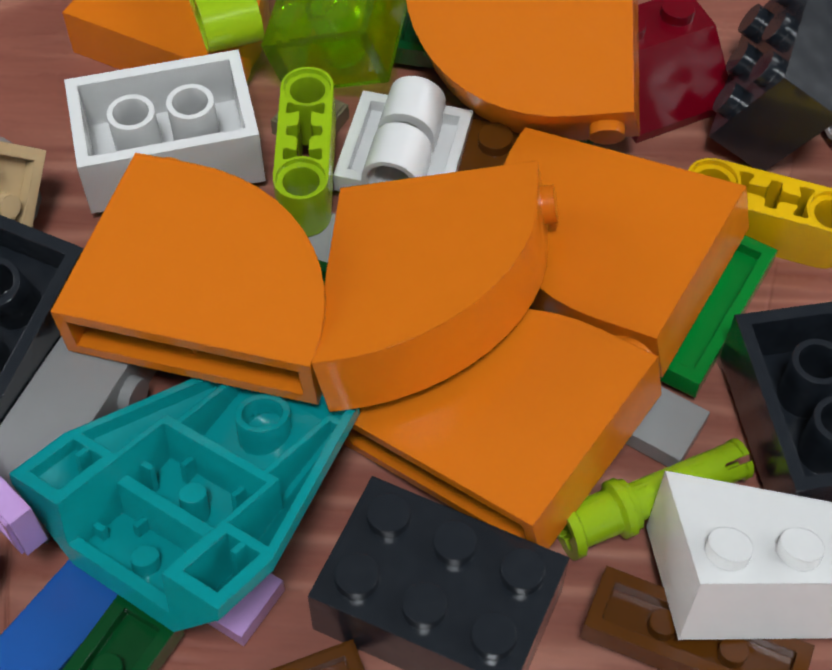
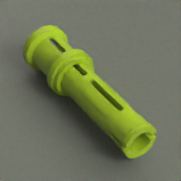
M732 438L722 445L630 483L623 479H609L601 484L599 492L587 496L578 510L571 514L567 519V525L557 538L570 559L574 561L587 556L588 548L618 535L629 539L639 534V531L644 528V520L650 517L665 471L736 483L753 477V460L742 464L733 462L726 465L731 461L750 454L743 442L737 438Z

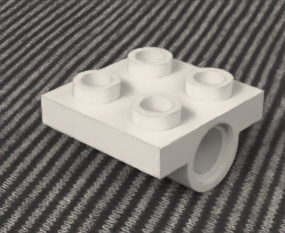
M404 76L397 79L392 84L388 95L363 90L333 174L334 190L340 191V188L458 172L473 121V110L447 106L446 98L441 88L434 82L419 76Z

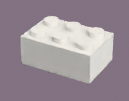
M239 49L64 79L76 164L91 214L105 210L135 153L162 158L172 157L184 162L215 168L240 177L251 184L266 181L260 135Z

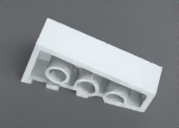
M664 472L646 528L678 640L832 638V502L676 472Z

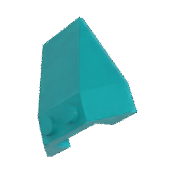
M192 378L63 433L11 471L9 476L12 485L31 507L34 514L72 564L172 632H177L220 620L274 570L360 414V408L329 412L323 393L319 404L315 405Z

